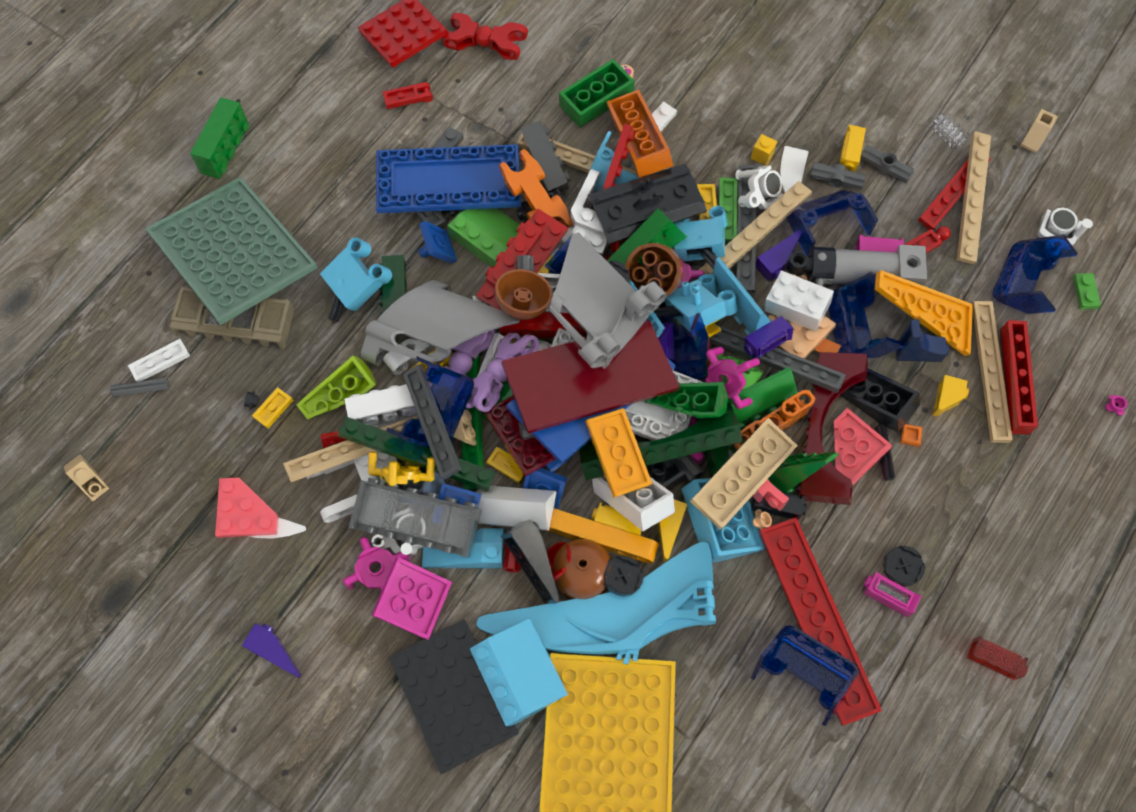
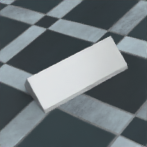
M490 486L488 492L482 489L476 491L482 494L478 509L482 510L479 524L514 527L520 522L531 519L532 522L534 521L538 524L540 530L549 531L556 491Z

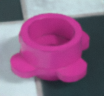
M1110 395L1108 397L1109 402L1105 406L1106 410L1122 416L1125 413L1124 409L1128 405L1126 399L1122 396Z

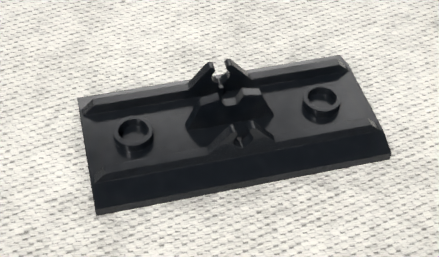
M686 164L587 195L603 228L608 245L629 238L658 208L673 223L707 212L704 200Z

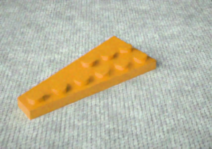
M882 270L876 273L875 290L912 318L919 320V323L938 337H946V343L965 357L971 354L973 304Z

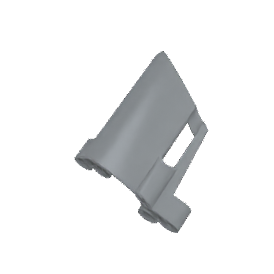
M578 232L571 236L549 310L582 347L581 350L579 349L578 354L591 368H606L636 334L649 315L665 300L667 294L655 282H651L646 286L642 285L636 291ZM562 306L587 332L586 340L560 314Z
M431 280L407 292L385 310L377 320H373L367 325L365 329L367 335L361 350V358L378 366L383 362L384 356L391 351L432 364L434 361L446 359L450 356L451 349L461 343L496 328L519 323L520 319H515L502 310L450 292V285ZM404 334L436 347V350L428 355L419 353L397 344L395 341L397 340L396 335Z

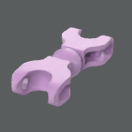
M495 329L473 337L453 348L456 352L449 358V367L445 366L443 372L433 377L429 383L436 403L440 402L446 393L451 392L450 406L452 408L457 405L462 407L458 402V394L467 384L468 376L466 373L472 368V358L476 359L480 352L489 348ZM470 394L466 396V402L468 401Z
M508 333L499 343L498 352L494 356L496 360L489 363L487 372H482L478 377L469 381L458 394L459 404L466 408L475 406L479 411L483 412L491 410L499 400V392L504 386L502 383L507 381L502 361L538 351L540 346L538 338L534 335H524L521 338L517 333ZM531 340V342H532L531 347H530L529 349H526L525 347L527 346V344H528L529 341ZM468 394H472L469 401L466 402V396ZM486 399V404L483 406L482 400Z

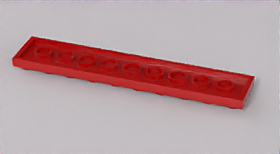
M797 517L759 530L760 537L841 726L881 712L882 709Z

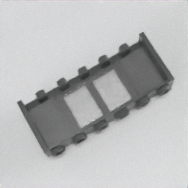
M368 478V482L361 480L349 528L422 545L427 548L438 549L443 552L461 555L462 557H470L482 512L481 509L476 508L477 504L465 501L464 505L457 504V499L445 497V500L437 499V494L426 492L424 496L418 494L419 490L407 487L406 491L400 490V485L397 484L390 486L387 483V486L380 485V480Z

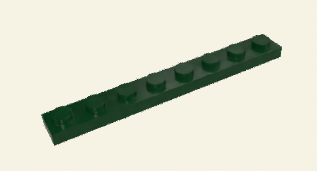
M349 417L345 418L338 432V436L425 469H427V458L433 457L430 447ZM457 458L461 471L449 478L488 492L496 472ZM435 463V472L439 474L438 468Z

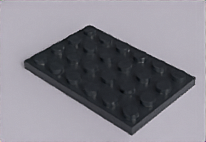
M465 619L431 635L429 640L423 639L389 656L441 774L519 734L515 725L506 727L470 651V648L477 644Z

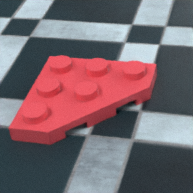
M848 408L834 420L835 452L838 454L835 458V468L850 478L854 485L892 447V444Z
M240 478L219 479L215 531L217 538L277 535L278 515Z

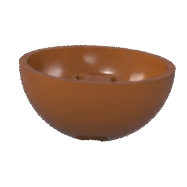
M525 269L505 272L498 278L495 285V296L500 308L507 315L520 320H529L541 315L550 305L553 296L552 288L544 277Z

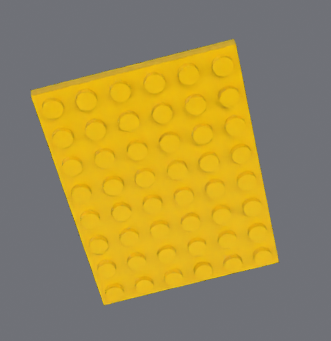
M550 653V659L568 695L547 706L539 812H672L676 661L638 659L636 662L630 659L628 665L623 664L624 658L617 660L616 657Z

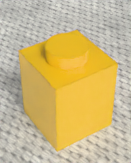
M761 134L753 147L750 159L766 166L774 154L777 141Z

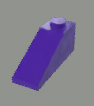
M800 230L757 257L756 268L768 282L773 278L777 279L780 272L784 270L802 233Z
M255 623L241 646L300 678V671L279 637L273 633L274 629L265 623L262 626Z

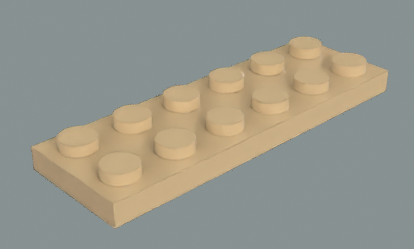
M767 418L690 502L721 530L798 445Z

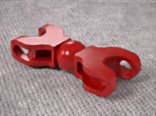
M453 13L450 22L452 27L457 30L448 32L442 38V43L449 49L459 51L469 46L476 47L477 44L481 47L491 46V50H496L503 59L517 60L521 52L519 46L513 42L524 41L528 35V29L526 26L514 22L506 23L500 27L494 26L493 29L487 25L479 27V23L473 22L467 14Z

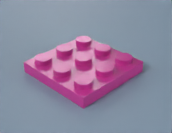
M396 557L371 616L429 640L452 582L402 558Z

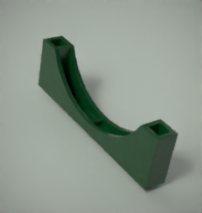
M729 402L727 403L726 413L720 417L702 418L694 425L674 435L637 444L647 466L743 441L739 423ZM590 440L579 449L585 480L605 476L593 441Z

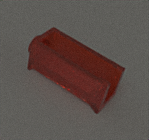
M981 636L973 639L967 659L1012 680H1017L1026 675L1028 671V665H1026L1027 657L1022 659V656L988 640H984Z

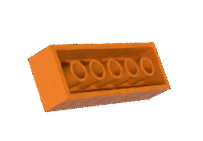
M636 90L607 101L611 119L619 136L624 124L634 127L635 135L633 141H629L627 149H629L628 156L638 177L648 176L672 167L673 162L669 147L641 92Z

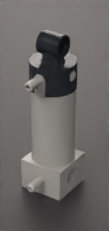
M899 245L895 252L811 246L808 256L801 251L792 253L786 267L788 273L800 276L805 272L807 281L820 286L832 283L875 286L876 273L880 270L922 286L927 280L925 246Z

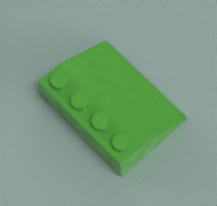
M489 208L466 209L459 213L447 226L449 236L487 265L494 268L497 264L496 258L501 251L504 253L507 250L506 244L511 237L515 238L518 232L516 231L520 224L499 209Z

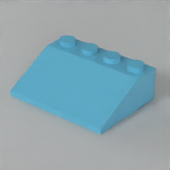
M718 257L715 260L712 274L716 280L717 296L724 290L735 292L738 311L733 317L739 325L743 323L746 326L744 330L746 334L749 335L770 323V319L731 270Z
M711 478L693 480L681 489L698 543L706 542L709 544L712 563L765 550L759 529L752 523L754 514L749 500L719 530L690 502Z
M531 618L497 633L470 648L506 727L518 724L568 695Z

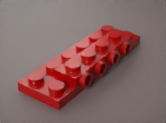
M537 209L530 220H527L525 224L522 222L516 231L518 232L515 238L511 237L506 244L507 250L504 253L501 251L496 258L497 264L494 268L492 266L488 268L485 274L487 276L486 282L476 294V298L488 306L502 310L495 296V285L498 278L505 272L517 269V256L522 255L533 256L534 272L538 273L569 228L542 210Z

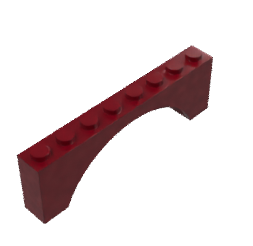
M820 352L819 359H816L817 364L843 373L846 377L838 393L813 384L815 392L812 394L816 399L812 410L808 412L810 428H806L805 437L808 439L807 446L803 448V453H806L807 456L811 453L818 455L824 452L822 430L826 415L832 404L844 391L866 380L868 370L867 354ZM831 462L798 484V494L801 497L805 496L804 501L851 505L852 481L839 472Z

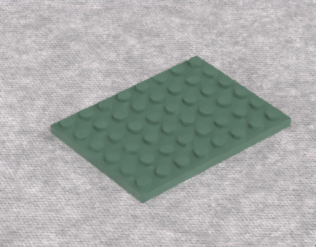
M241 177L145 228L149 236L219 325L226 323L317 269L313 259Z

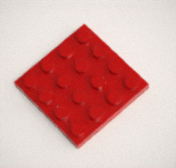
M402 0L357 27L359 33L392 68L448 34L447 29L418 0Z

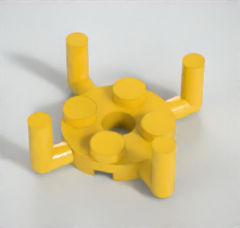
M369 452L368 474L381 477L382 480L385 478V482H388L390 486L408 484V480L413 479V483L419 481L432 482L434 480L435 460L433 457L427 458V473H421L420 466L406 462V466H401L396 461H390L388 467L383 469L376 468L377 452Z

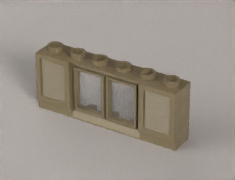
M181 287L169 328L176 336H179L182 330L186 331L191 337H196V333H204L208 339H214L215 335H220L228 342H232L233 337L241 338L245 344H250L251 340H258L265 347L269 346V342L277 343L280 349L284 350L294 308L291 302L286 299L266 298L226 323L219 325L190 287Z

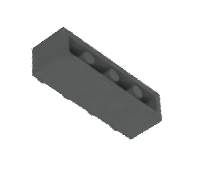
M541 121L522 128V134L532 157L539 163L546 177L543 179L548 193L557 188L559 192L568 189L570 178L567 172H563L561 166L564 165L560 156L556 157L554 153L557 149L553 140L549 142L547 136L550 133L547 126H542Z

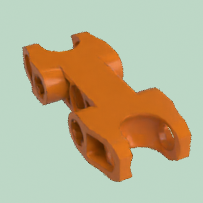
M523 149L519 153L524 164L522 171H512L505 162L499 164L505 184L512 195L516 197L522 193L532 208L526 214L528 220L531 219L537 209H540L552 218L560 220L566 227L570 228L573 226L567 207L558 195L550 198L541 185L540 181L546 177L545 173L527 150Z
M809 390L800 391L761 420L754 421L741 431L743 442L733 445L738 450L767 418L781 430L790 428L807 416L816 398ZM802 395L809 397L810 403L806 404L804 400H799V397Z

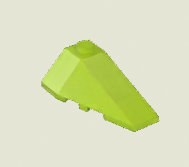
M352 356L296 405L306 419L309 420L345 405V398H349L351 395L367 394L376 386L374 375L362 358Z

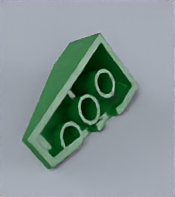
M723 382L678 383L680 387L677 391L643 400L644 403L694 417L712 418L720 417L726 413L729 396Z
M823 452L818 455L811 453L808 456L806 453L789 455L771 474L768 480L781 492H792L796 485L828 464L838 454L837 452Z

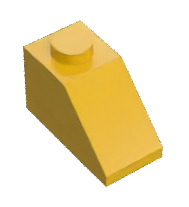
M944 375L938 385L932 416H938L959 405L963 399H966L969 393L967 388L968 381Z

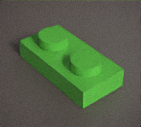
M1094 273L1075 274L1072 278L1079 308L1098 309L1101 303Z

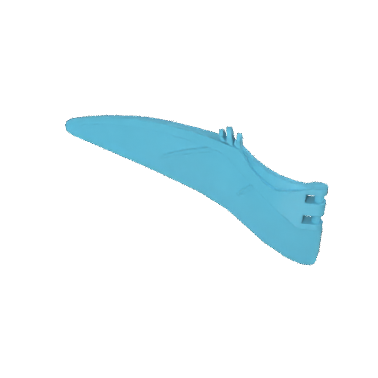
M706 542L697 543L665 562L644 577L639 590L631 596L622 597L608 592L590 599H573L561 601L557 604H544L487 614L479 617L476 625L480 630L495 635L531 618L546 650L580 654H617V660H621L625 655L623 661L625 665H628L633 654V661L637 662L641 648L667 633L686 627L705 626L716 623V616L713 615L715 600L714 595H712V590L714 589L713 567L709 544ZM698 592H704V595L698 596ZM705 611V615L699 616V612Z

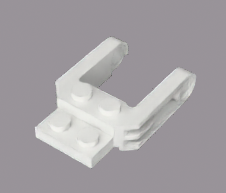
M591 169L571 209V220L574 228L569 236L568 243H570L572 234L579 232L602 256L608 242L596 212L586 208L589 202L587 195L594 192L597 178L601 174V172Z
M375 451L377 452L376 468L383 469L388 467L390 461L397 462L395 457ZM369 454L307 476V479L324 473L329 474L355 463L361 480L367 482L368 478L380 480V485L387 486L388 483L385 482V478L382 480L381 477L368 474ZM357 494L322 509L320 514L323 521L329 523L352 514Z

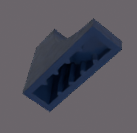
M911 320L895 343L897 361L942 362L949 353L946 337L925 334L920 330L919 320Z

